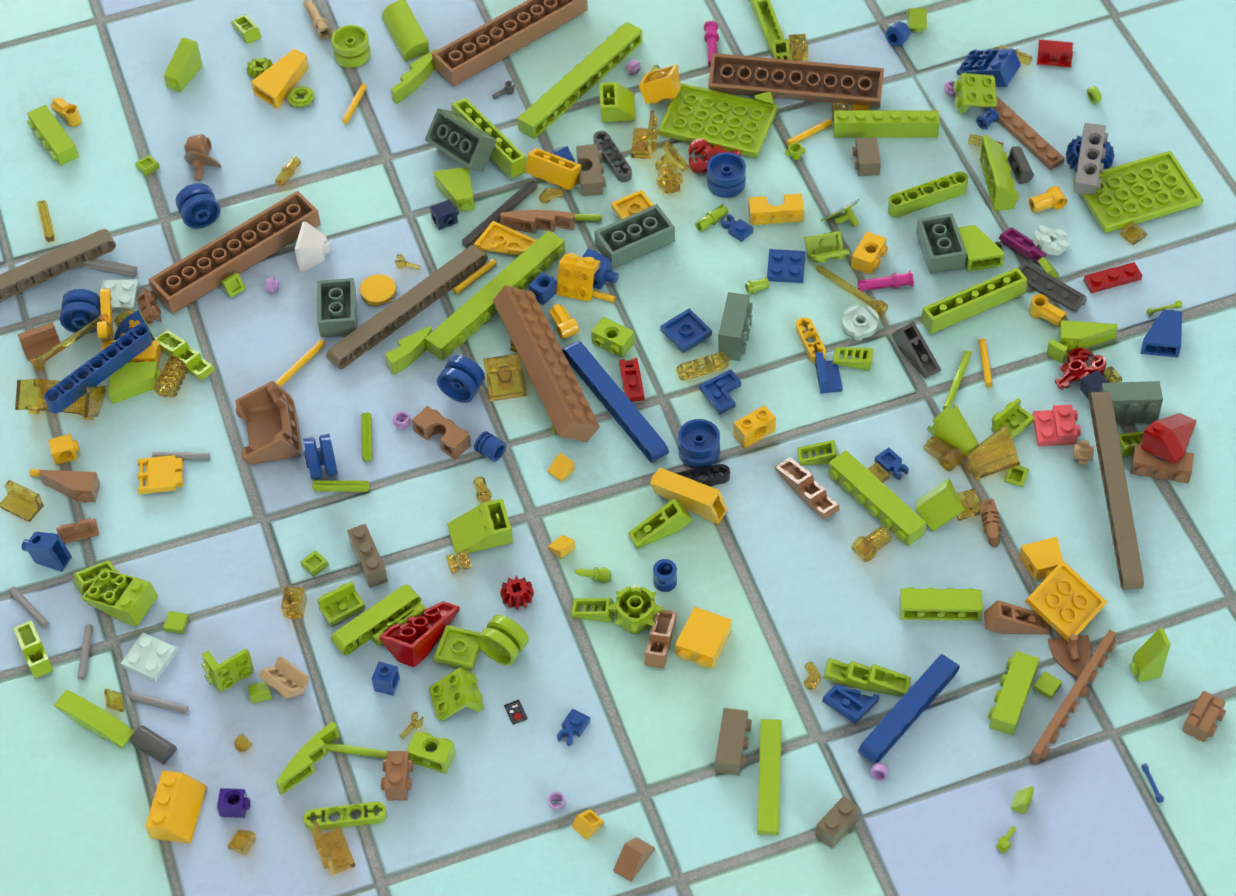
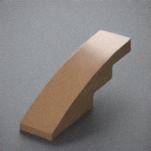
M517 210L502 212L500 214V221L502 225L513 230L533 234L536 233L537 229L554 232L556 227L574 230L575 213L554 210Z
M788 458L775 466V470L791 489L823 519L840 510L839 504L827 496L826 489L814 481L813 474L793 459Z

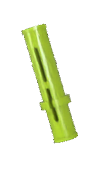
M417 602V604L392 622L385 623V627L371 635L373 642L380 646L382 642L379 636L397 623L402 625L408 622L407 618L411 616L416 618L422 615L424 610H426L421 602Z

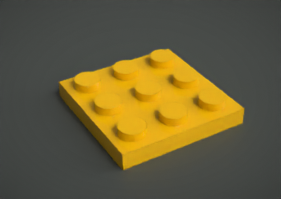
M1063 560L1024 601L1067 642H1069L1071 634L1078 636L1107 603L1100 594Z

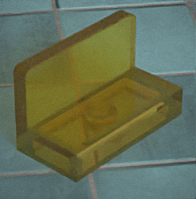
M8 480L4 485L8 494L1 501L0 508L30 522L44 506L40 495L11 480Z

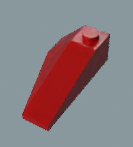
M1178 413L1154 421L1144 429L1140 449L1176 464L1185 456L1197 420Z
M442 601L424 610V614L416 618L411 616L407 618L408 622L402 625L397 623L391 626L379 636L380 640L398 662L415 668L428 656L442 636L446 625L449 626L459 612L460 606Z

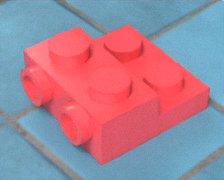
M1053 405L1052 410L1033 411L1032 416L1035 417L1033 423L1038 446L1076 444L1077 437L1081 435L1080 425L1075 423L1078 420L1077 410H1073L1072 405Z

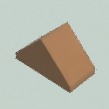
M638 837L626 842L613 872L632 882L654 852L655 847Z

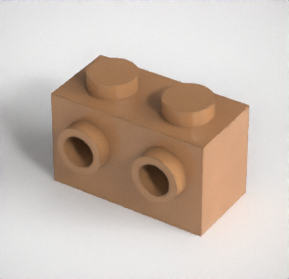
M387 751V759H383L385 778H381V790L385 791L386 800L408 801V791L412 789L410 772H413L414 766L413 759H410L408 751Z

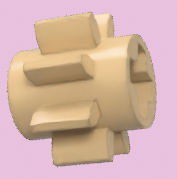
M1080 440L1079 445L1074 444L1073 459H1078V464L1087 465L1088 460L1093 461L1094 446H1089V441Z

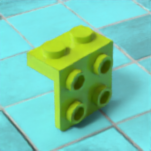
M962 73L954 82L953 89L956 91L955 107H957V114H964L970 106L995 108L997 106L994 76Z
M840 231L804 237L807 258L813 260V262H827V258L843 259L845 255L849 254V250L843 249Z
M243 649L220 664L217 663L209 651L201 654L203 660L201 666L206 673L204 674L205 679L210 685L214 684L219 692L231 688L241 679L248 678L254 672L248 649Z
M459 667L429 687L438 720L443 721L464 707H468L476 712L484 709L483 696L478 689V679L474 673Z

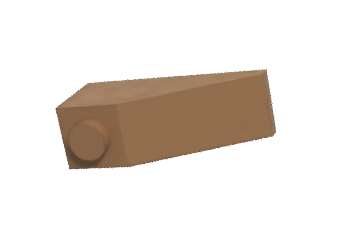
M39 470V475L44 485L75 501L84 503L96 502L100 486L96 472Z
M999 600L984 611L985 629L1001 634L1050 633L1049 624L1035 611Z

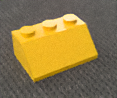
M162 770L145 825L151 839L191 844L207 786L184 773Z

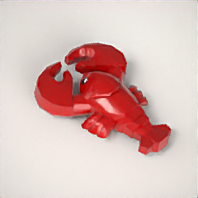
M705 139L692 141L688 149L689 155H692L694 151L695 155L701 153L704 159L703 161L695 157L696 162H694L692 157H689V167L697 174L705 173L708 161L718 153L729 152L740 156V151L738 152L736 149L730 152L723 150L722 146L715 145L711 147Z
M1085 348L1071 350L1067 355L1069 365L1066 362L1062 365L1060 370L1064 375L1061 379H1056L1055 384H1057L1059 389L1063 390L1064 388H1069L1070 383L1082 380V377L1095 371H1099L1102 374L1106 370L1107 365L1105 357L1095 355L1091 360V367H1089L1084 361L1089 359L1088 356H1093L1092 352Z

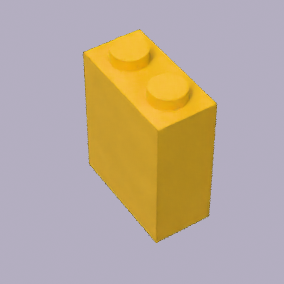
M694 607L675 644L676 656L683 660L696 662L702 667L713 669L732 631V620Z

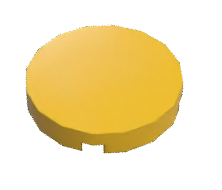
M381 274L367 277L360 285V294L363 301L373 306H381L382 303L391 302L396 294L395 282L392 278Z

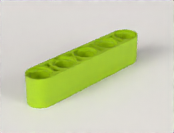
M959 171L894 193L889 197L888 214L892 217H900L961 196L967 192L969 177L965 172Z
M405 584L338 629L332 635L331 642L343 655H349L371 640V635L385 627V623L392 622L417 604V602H421L422 599L410 585Z

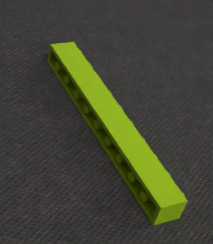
M625 22L622 26L618 27L601 45H598L583 61L577 64L568 74H565L557 84H554L540 99L531 104L524 113L519 115L517 118L518 130L533 139L538 137L643 42L642 30L629 22Z
M548 230L425 337L426 350L442 361L447 356H450L456 348L463 345L472 334H475L481 326L488 323L498 312L493 299L506 285L525 290L542 272L549 269L557 259L563 257L566 252L565 240Z

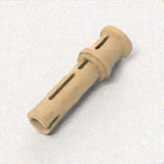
M306 0L304 7L313 21L312 25L317 30L318 37L320 39L329 38L332 30L327 26V20L321 17L313 0Z

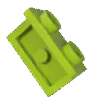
M1019 398L1009 402L1002 412L996 413L992 418L991 431L1007 443H1010L1034 422L1035 417L1020 407L1021 400Z
M352 581L342 584L339 588L325 593L317 599L319 610L330 627L366 609Z

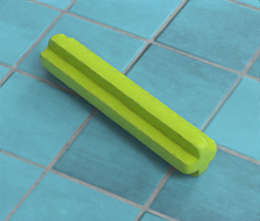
M369 412L361 414L362 460L364 462L373 459L372 417Z
M313 480L312 488L313 491L368 492L370 483L364 480Z

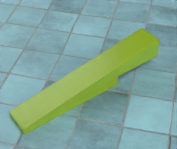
M748 0L770 53L773 55L772 41L781 40L784 37L771 1Z

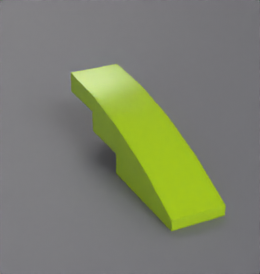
M437 49L409 65L410 71L400 76L401 82L390 88L394 103L397 104L412 94L433 73L435 69L433 67L432 53L437 51Z
M166 330L155 338V340L159 341L161 350L169 358L198 380L202 381L215 371L213 365L202 359L199 352L190 348L187 341Z
M832 658L826 661L823 679L842 685L904 696L908 692L911 681L909 676L872 664L871 667L853 661L846 664Z
M67 689L53 705L87 730L89 728L102 739L107 738L120 749L126 745L135 732L100 707Z
M333 721L316 733L287 764L276 781L280 795H283L316 772L314 763L328 754L326 743H332L340 737L338 727Z

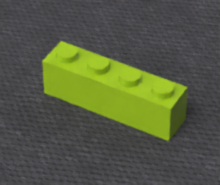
M46 105L27 113L29 128L35 130L34 133L37 139L42 140L43 147L46 151H50L49 153L53 161H57L62 166L79 158L76 145Z
M900 588V620L981 621L983 612L982 589Z
M1015 651L1013 658L1009 657L1006 665L1008 673H1003L1000 685L1003 686L1002 690H997L994 698L996 706L995 708L991 707L988 714V719L991 720L989 728L1014 736L1040 658L1019 651Z

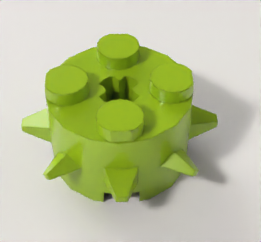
M634 585L633 588L628 586L621 591H616V602L608 605L607 608L616 615L614 625L619 624L620 627L631 634H638L640 631H644L652 625L654 626L655 614L663 611V607L655 604L654 597L657 593H651L650 590L643 586L639 588L638 585Z

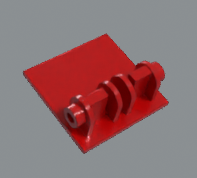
M1039 39L1037 65L1071 68L1073 42Z

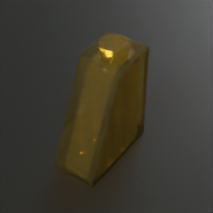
M1007 424L967 454L969 462L966 463L970 474L974 473L976 480L1021 465Z

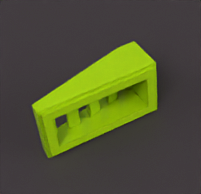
M246 14L231 21L234 28L247 44L261 38L258 26Z
M835 347L833 364L869 371L872 363L873 349Z
M1144 431L1118 435L1122 457L1133 455L1135 444H1142Z
M835 440L797 448L799 464L801 466L829 464L831 460L839 455ZM804 453H808V458H805Z
M109 560L73 573V584L81 595L86 593L98 576L97 573H100L103 568L118 572Z
M574 598L570 616L571 618L613 622L614 612L607 608L608 605L614 604L612 598ZM580 605H583L582 612H579Z

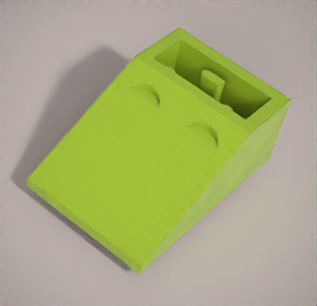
M503 498L482 503L447 523L456 556L513 543L512 529Z
M103 568L83 595L82 600L123 623L138 627L158 598V594L149 581Z

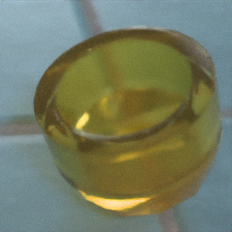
M240 734L234 741V746L237 751L245 752L252 746V743L245 735Z

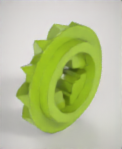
M258 56V59H252L251 62L247 63V73L251 77L257 78L273 64L271 59L267 60L266 57L261 59Z
M305 86L295 87L287 95L290 106L294 105L295 108L299 106L303 108L305 105L309 106L310 103L314 102L315 97L313 90Z

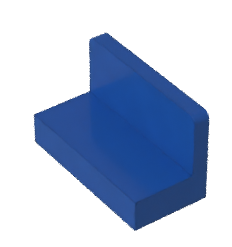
M823 352L815 353V368L820 394L842 392L843 387L838 365L833 364V360L824 361Z

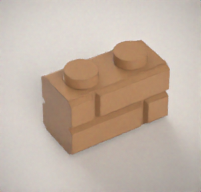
M1202 691L1188 715L1182 731L1202 742H1205L1208 736L1213 737L1218 727L1215 725L1217 720L1221 722L1226 714V710H1224L1226 702L1206 691Z

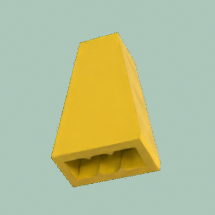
M294 48L251 81L253 94L274 108H280L287 98L289 91L296 86L309 68L306 54Z
M660 467L651 477L650 484L656 494L670 501L675 498L687 510L714 524L719 525L728 510L718 489Z

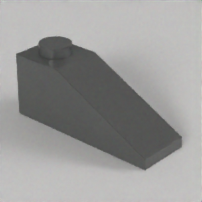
M914 321L891 334L902 354L925 379L941 371Z

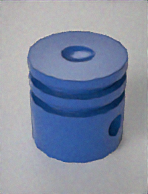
M484 431L477 438L474 450L491 461L496 462L504 454L506 443L488 431Z
M669 559L659 560L653 566V584L657 590L669 592L677 585V567Z

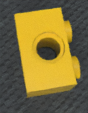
M867 231L852 255L851 268L871 275L874 269H878L881 257H885L888 251V246H886L887 238Z
M763 405L733 423V437L745 449L775 432L776 417Z

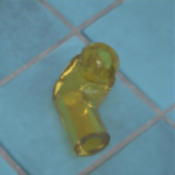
M808 662L804 666L809 674L807 680H804V686L808 690H813L817 688L821 675L815 664Z

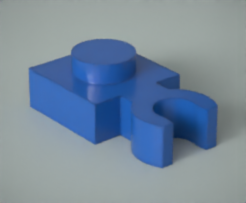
M730 214L727 215V221L729 222L721 220V226L724 229H728V234L740 242L753 233L752 226L741 219L735 221L734 217Z
M889 447L874 459V462L887 474L890 471L894 472V477L897 480L901 479L902 474L899 473L900 471L906 475L909 472V468L902 464V458Z
M572 708L562 723L563 730L558 732L557 740L560 742L563 737H568L566 744L570 746L573 743L574 734L579 737L590 723V717Z

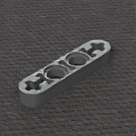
M597 131L593 136L594 144H597L598 151L602 152L603 159L618 181H630L632 178L631 167L609 134L605 131ZM606 149H612V150H613V151L610 152V153L605 152ZM614 160L621 161L619 164L612 163Z

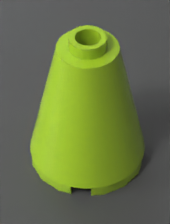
M953 404V409L947 407L932 420L934 423L932 428L930 425L927 427V431L964 457L969 456L971 458L979 451L977 439L959 407Z

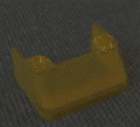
M40 378L17 380L15 410H28L30 414H40V411L45 410L49 411L44 394L59 383L60 380ZM106 385L87 387L86 394L62 412L82 415V419L94 420V417H97L106 394Z

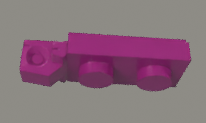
M1013 227L1000 234L999 240L1021 255L1028 257L1030 260L1032 259L1038 265H1040L1038 260L1047 256L1046 253L1041 251L1039 244L1035 246L1031 239Z

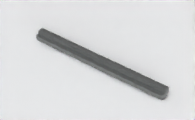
M534 180L526 183L462 239V245L466 248L473 245L492 221L497 223L500 221V214L502 212H510L537 189V183Z

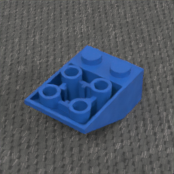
M1015 49L972 50L956 73L958 75L962 73L992 75L995 77L996 87H1007L1020 68L1021 63Z

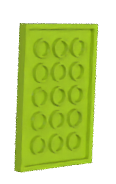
M680 83L681 89L677 97L672 99L658 129V135L690 143L696 139H705L711 147L715 145L722 146L723 150L730 152L736 149L738 152L740 151L741 155L758 158L778 111V105H771L758 100Z
M1171 150L1105 169L1102 174L1099 173L1098 178H1102L1100 189L1096 188L1095 195L1080 193L1104 233L1203 204L1204 200Z

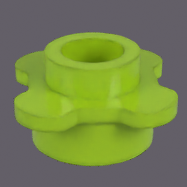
M794 142L788 146V150H785V155L790 156L794 160H799L806 150L802 148L800 143Z

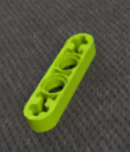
M368 802L310 809L304 814L303 819L307 829L317 831L378 824L386 819L387 812L383 803ZM378 809L380 811L379 815L375 816V810ZM365 810L368 811V817L365 815ZM354 811L362 813L358 819H352L350 814ZM337 813L340 815V819L335 822L330 821V815ZM322 815H325L326 822H323ZM312 817H316L315 823H311Z

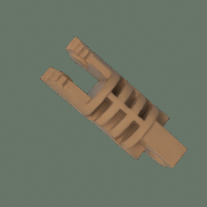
M994 499L982 500L981 518L983 530L987 534L989 545L996 548L1000 543L999 532L1001 531L999 512Z

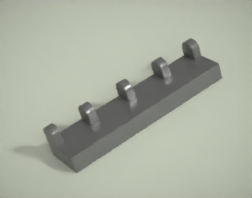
M1023 261L1019 267V270L1028 279L1027 285L1077 313L1080 307L1087 302V297L1028 262Z

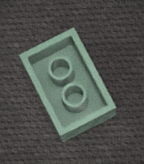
M953 213L917 219L916 235L929 273L965 268L967 253Z
M354 278L317 281V323L320 337L349 335L357 329V300Z
M731 292L727 294L718 334V358L740 361L742 354L746 352L747 344L745 342L749 339L750 329L747 328L752 325L753 315H750L753 309V303H750V295Z
M1160 381L1102 383L1100 392L1110 391L1116 424H1151L1158 420L1163 402Z

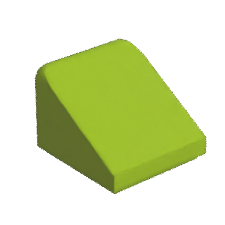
M772 92L754 96L758 101L771 105L775 104Z
M1010 463L1004 482L1023 487L1029 473V468Z
M265 681L248 685L252 704L272 699L270 687Z
M1030 786L1019 790L1014 797L1010 809L1025 815L1033 797L1034 787Z

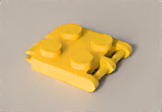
M175 455L138 459V494L176 491V487L183 486L182 458H176Z

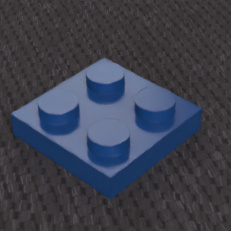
M769 249L768 281L803 283L805 251Z
M690 308L660 326V331L682 353L712 336V330Z

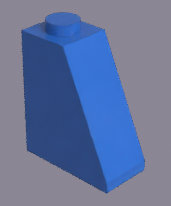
M1163 309L1144 337L1140 354L1179 357L1182 338V311Z

